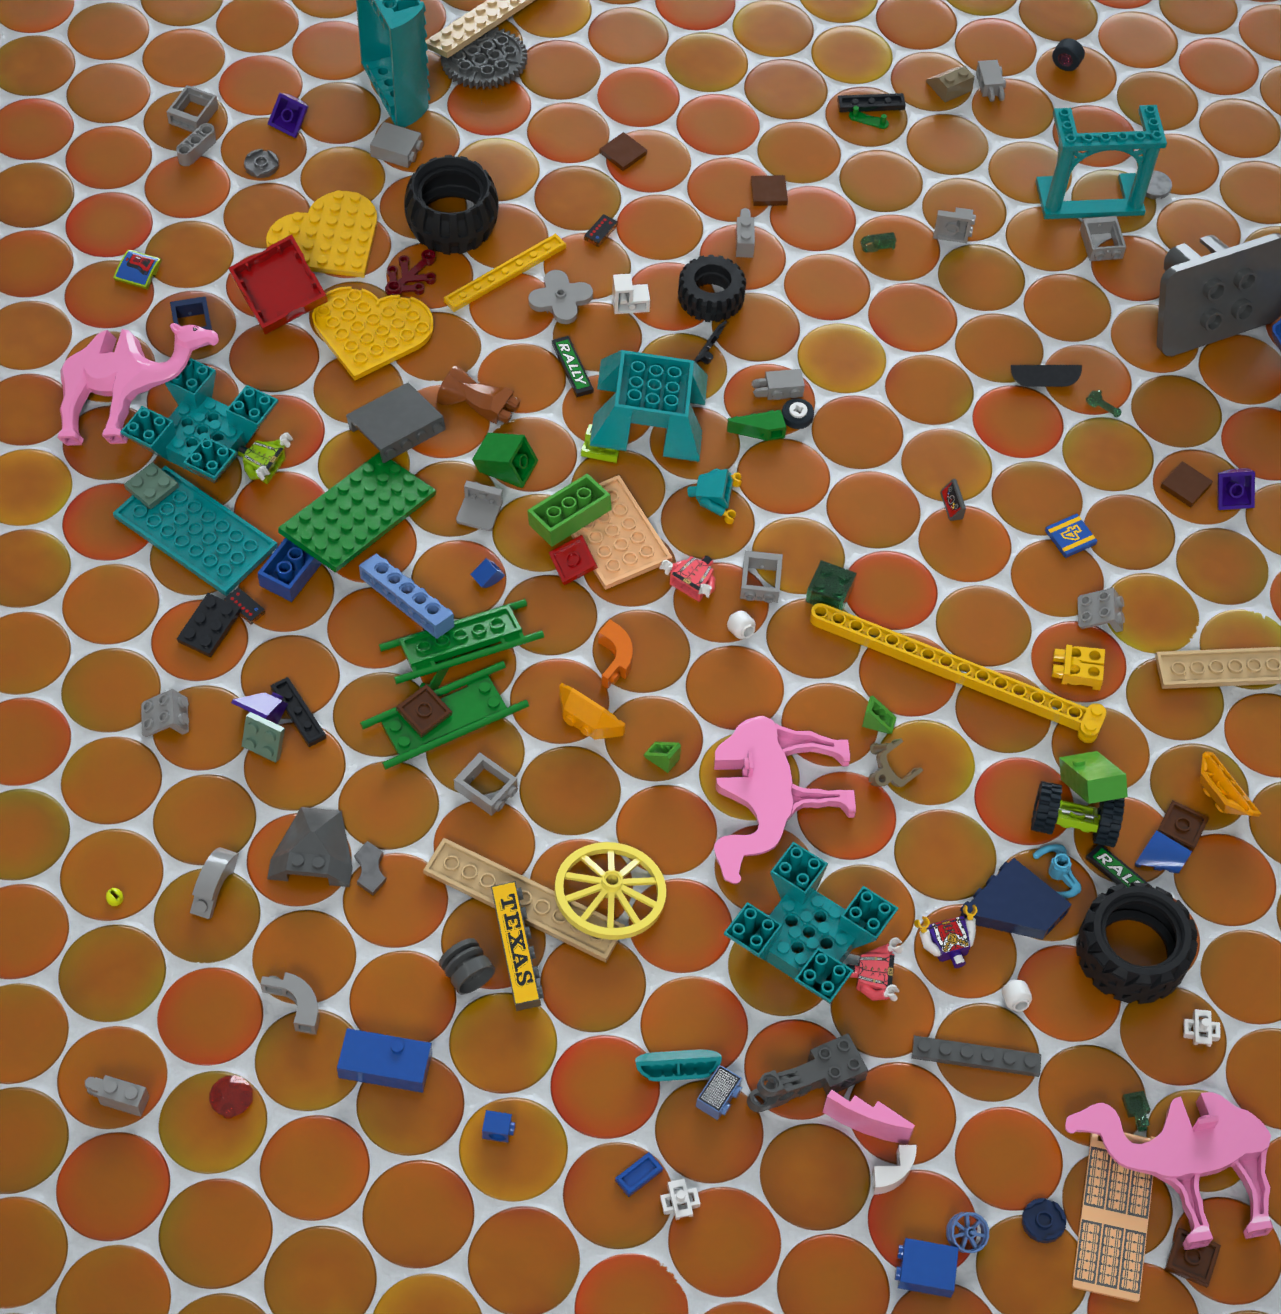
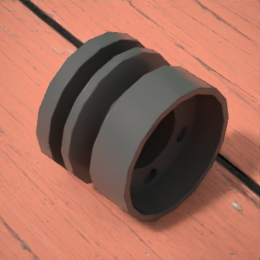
M474 938L465 939L453 945L439 960V966L445 971L447 977H451V984L461 995L479 989L495 973L494 965L487 956L483 955V949L479 947V943Z

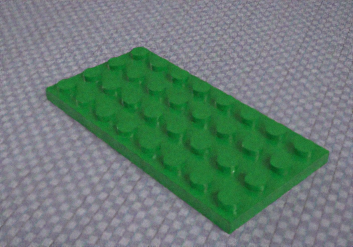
M379 452L278 527V533L336 573L434 497L436 489L391 459L383 463Z

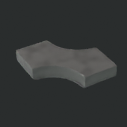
M367 841L354 855L355 860L362 869L357 885L371 895H374L386 882V877L382 875L379 869V863L384 854L383 851Z

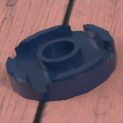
M1046 1198L1031 1201L1027 1204L1022 1214L1024 1231L1031 1239L1040 1243L1056 1241L1062 1236L1066 1228L1067 1218L1064 1210L1058 1203Z

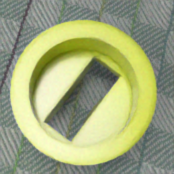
M111 888L107 891L106 900L109 905L118 906L123 902L124 897L120 889ZM113 893L118 896L117 899L112 895Z

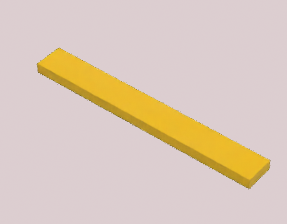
M555 233L443 297L444 302L453 312H456L564 250L566 243Z

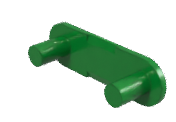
M854 106L853 112L849 113V118L856 122L880 129H886L889 126L886 114H882L881 118L859 112L858 106Z
M452 657L447 658V659H444V660H441V661H438V662H436V663H440V662H443V661L452 659ZM449 668L438 671L430 684L421 683L420 688L427 684L433 691L438 689Z

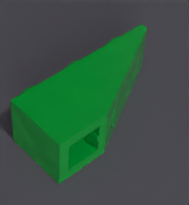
M771 410L764 413H753L746 416L728 418L727 432L770 441L785 438L786 424L781 410Z

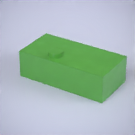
M587 473L528 509L529 526L553 547L612 510L611 496Z
M1098 751L1059 757L1061 780L1088 804L1128 797L1126 773Z

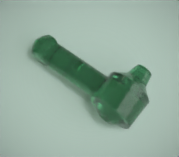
M1101 390L1092 391L1086 398L1090 406L1096 407L1098 405L1113 414L1114 417H1119L1122 414L1121 409L1115 408L1102 400Z

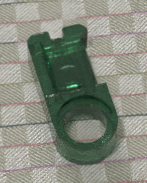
M894 232L868 235L863 237L860 243L864 252H875L878 249L886 248L894 249L896 237Z

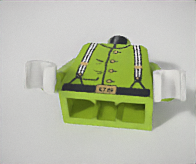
M289 433L282 434L280 439L276 441L262 442L257 440L250 449L245 446L239 448L238 456L243 458L244 471L249 479H260L266 484L270 482L286 459L284 447H290L289 441L293 440Z

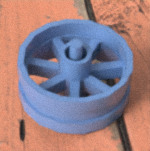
M960 1212L949 1220L946 1227V1237L951 1246L959 1247V1252L976 1253L986 1246L989 1239V1227L981 1215L974 1212ZM963 1216L965 1227L957 1222ZM969 1216H972L977 1220L971 1226ZM978 1225H980L981 1233H977L975 1229ZM955 1226L959 1228L957 1234H954ZM976 1236L981 1237L978 1244L974 1240ZM958 1237H962V1238H963V1239H962V1242H961V1244H960V1246H959V1244L956 1242V1239H955V1238H958ZM967 1240L970 1241L973 1249H964Z

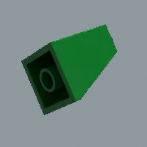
M487 433L472 459L480 473L520 488L524 487L538 462L525 435Z

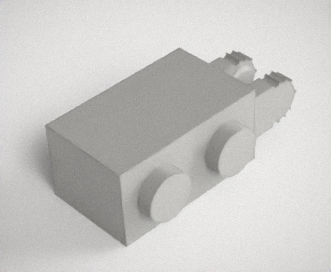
M998 60L978 61L976 76L982 97L988 96L989 101H994L995 96H998L999 100L1003 101L1005 98L1003 88L1006 87V80L1002 77V67L999 66Z
M743 208L736 222V257L753 258L755 246L754 217H751L749 209Z
M801 369L765 372V378L755 379L751 382L753 388H757L753 391L755 397H767V400L803 397L805 385Z
M107 1075L104 1076V1079L88 1077L85 1080L87 1092L97 1097L100 1105L136 1116H142L149 1100L146 1087Z

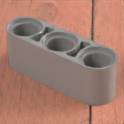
M204 123L200 125L177 146L176 151L180 165L190 166L216 143L215 130L212 124Z

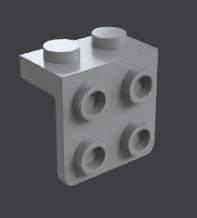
M466 481L464 485L465 498L456 517V522L469 527L491 531L503 503L502 489L482 485L478 482Z
M1114 587L1080 595L1078 597L1079 627L1085 629L1109 623L1115 632L1123 631V623H1125V617L1122 612V607H1124L1123 597L1119 596Z
M171 689L144 701L141 704L142 735L148 737L169 727L182 735L188 733V698Z

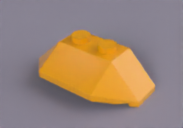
M563 683L559 685L562 716L568 725L578 728L582 734L587 737L590 736L595 740L621 737L625 734V723L618 720L607 709L574 688Z
M1205 751L1202 754L1200 783L1204 787V793L1212 797L1216 802V808L1222 813L1259 817L1261 812L1213 752Z

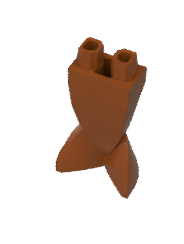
M454 365L443 380L436 401L441 405H451L465 401L478 414L495 424L498 421L508 424L512 413L506 409L509 408L517 411L520 406V400L513 396L514 391L506 387L499 388L477 384L458 365Z

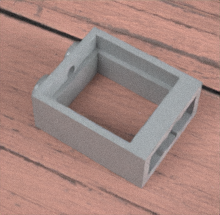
M186 85L167 110L169 124L194 132L200 125L207 123L218 109L217 96ZM190 101L205 106L198 117L183 112Z
M1117 216L1084 218L1080 233L1089 261L1123 259L1126 244ZM1111 233L1114 246L1094 247L1092 234Z
M745 550L740 599L778 603L783 554ZM748 568L776 571L775 588L746 585Z
M480 752L454 779V789L491 816L496 811L499 812L503 808L505 801L509 797L512 798L518 790L517 778ZM483 769H486L506 783L491 800L469 785Z

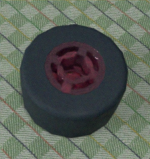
M1066 38L1058 43L1053 51L1052 58L1055 65L1060 69L1073 71L1084 59L1085 51L1078 41Z

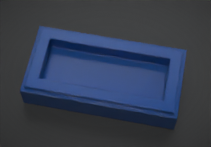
M648 1152L618 1175L615 1181L626 1195L630 1197L661 1173L663 1167Z

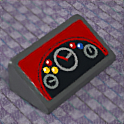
M952 479L940 492L950 521L963 519L966 510L957 480Z

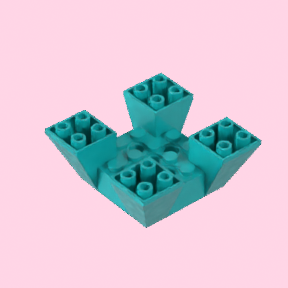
M620 350L601 359L597 389L616 393L593 416L590 446L626 451L630 424L634 423L666 428L663 457L699 462L702 429L690 403L705 405L708 375L695 361Z
M189 358L183 371L173 380L165 383L178 404V407L169 418L141 406L120 433L151 453L216 483L238 456L239 448L246 446L278 403V399L246 385L230 406L212 399L216 370Z
M793 842L770 871L781 901L768 916L747 902L723 935L755 956L767 961L793 978L794 981L831 1004L854 971L843 964L852 949L876 941L899 908L865 886L860 889L846 909L842 908L816 891L828 863Z

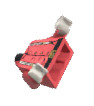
M704 556L701 561L695 557H690L687 560L676 563L663 560L659 567L660 570H665L666 575L671 573L670 585L698 602L701 601L704 594L709 598V595L715 591L714 570L711 567L713 560L708 556Z
M897 937L892 938L889 944L860 955L858 966L846 964V966L854 970L850 977L857 978L856 989L872 1001L889 998L892 1001H896L898 999L894 993L900 990L892 984L894 954L892 952L901 953L903 948L901 946L896 947L897 944L902 943Z

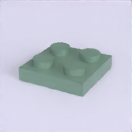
M153 462L124 484L125 489L150 510L179 488L178 483Z
M249 712L245 719L242 747L276 763L281 756L285 728Z

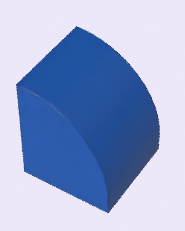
M487 558L470 574L482 588L496 584L505 576L501 569Z

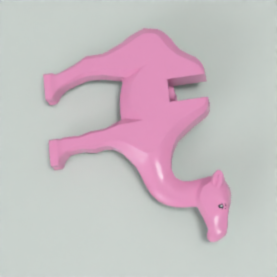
M172 323L170 327L175 335L174 352L169 360L158 363L145 358L140 341L130 331L121 330L114 353L113 349L117 338L108 330L100 332L87 347L70 356L60 370L63 385V400L60 407L62 430L59 431L57 438L67 446L82 445L84 438L79 433V414L86 399L92 392L102 396H112L110 414L102 436L110 444L127 443L128 438L123 436L120 431L123 429L124 421L129 414L131 401L138 394L147 392L151 388L177 377L186 367L192 351L209 344L212 346L216 345L219 341L218 334L213 330H206L196 325L181 326Z
M757 716L739 724L731 737L717 747L714 770L742 769V777L716 778V791L749 808L758 823L757 831L750 835H727L718 839L714 844L716 860L725 881L738 884L741 881L739 871L744 856L760 855L774 849L780 842L787 821L796 811L802 808L840 807L848 818H854L856 813L854 790L827 791L796 786L792 784L790 765L786 756L796 753L815 752L832 756L842 767H848L850 762L848 740H834L812 731H794L774 723L773 720L765 716Z
M1213 1092L1200 1094L1196 1105L1201 1117L1198 1118L1193 1127L1191 1126L1181 1096L1173 1099L1167 1110L1162 1132L1153 1140L1143 1144L1132 1143L1126 1138L1117 1112L1108 1104L1096 1103L1067 1117L1065 1130L1068 1133L1089 1132L1100 1135L1107 1152L1119 1165L1126 1169L1153 1175L1170 1185L1179 1194L1182 1208L1189 1219L1191 1233L1183 1242L1185 1250L1206 1247L1213 1240L1204 1214L1203 1200L1199 1191V1178L1219 1173L1228 1167L1234 1169L1249 1195L1251 1219L1243 1232L1245 1239L1268 1235L1273 1229L1268 1214L1271 1187L1265 1174L1266 1155L1271 1138L1270 1132L1255 1115L1233 1105L1221 1095Z

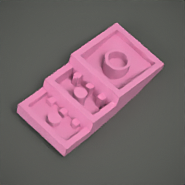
M833 1090L827 1095L823 1109L824 1114L863 1134L906 1145L910 1141L915 1127L914 1124L879 1101L872 1107L857 1096L848 1101Z

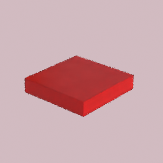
M582 535L549 552L564 585L598 568Z

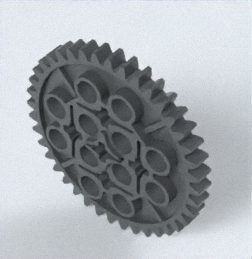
M498 27L494 30L491 29L449 58L441 55V66L449 79L452 78L453 82L457 81L458 85L463 83V87L469 85V88L475 86L476 89L482 87L483 90L486 86L489 89L492 86L498 88V84L504 86V82L509 84L510 80L515 81V77H519V73H523V69L527 65V49H525L523 41H520L519 37H515V34L510 35V31L506 33L505 29L499 31Z

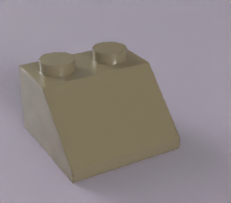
M966 66L952 68L928 78L926 82L944 102H947L972 91L975 76Z

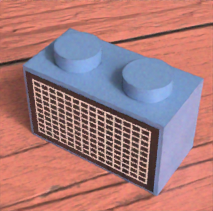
M719 1065L697 1098L696 1107L716 1120L721 1115L725 1116L731 1107L730 1101L733 1097L737 1098L743 1088L740 1086L742 1078Z

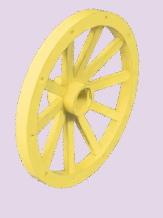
M600 842L584 846L574 851L564 860L556 875L554 892L560 912L572 926L596 938L620 940L639 935L658 920L665 905L666 884L660 869L646 854L625 844ZM608 854V871H603L589 856ZM614 854L632 859L620 872L615 871ZM583 861L599 877L570 873L569 871L576 863ZM639 864L651 875L648 878L623 879ZM565 879L597 884L566 896L564 894L563 884ZM656 885L657 901L627 886ZM600 891L581 917L568 904ZM624 894L652 907V911L640 921ZM604 898H608L607 928L587 922ZM614 898L619 900L633 925L614 928Z

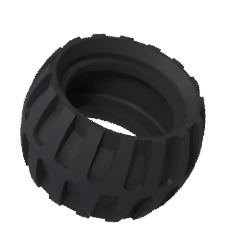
M445 155V157L432 158L429 162L421 164L408 182L404 198L407 223L416 239L434 252L438 251L450 255V253L463 254L471 249L475 250L483 241L485 242L488 239L498 217V195L492 178L486 170H483L478 162L468 160L467 157ZM443 198H462L475 204L468 210L455 213L440 212L428 207L430 203Z

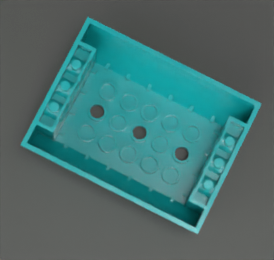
M356 0L361 64L394 125L405 128L421 118L429 108L428 101L430 100L428 88H430L427 79L429 71L426 66L428 63L426 55L428 47L425 41L427 33L424 27L426 25L424 12H426L425 4L420 0Z

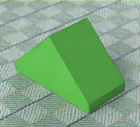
M870 696L862 727L892 734L897 717L874 696Z
M655 741L645 752L644 757L668 773L680 760L681 745L676 742Z

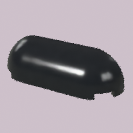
M1011 365L1013 379L1018 384L1027 387L1070 386L1077 382L1082 372V365Z

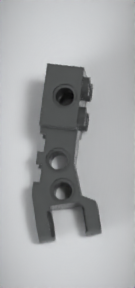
M845 1034L811 1049L808 1057L809 1062L779 1073L773 1070L763 1074L758 1081L757 1089L751 1091L747 1097V1105L754 1112H763L786 1104L789 1100L798 1096H804L816 1088L820 1089L823 1087L826 1095L831 1090L837 1093L864 1081L868 1068L849 1034ZM753 1097H761L764 1104H757Z

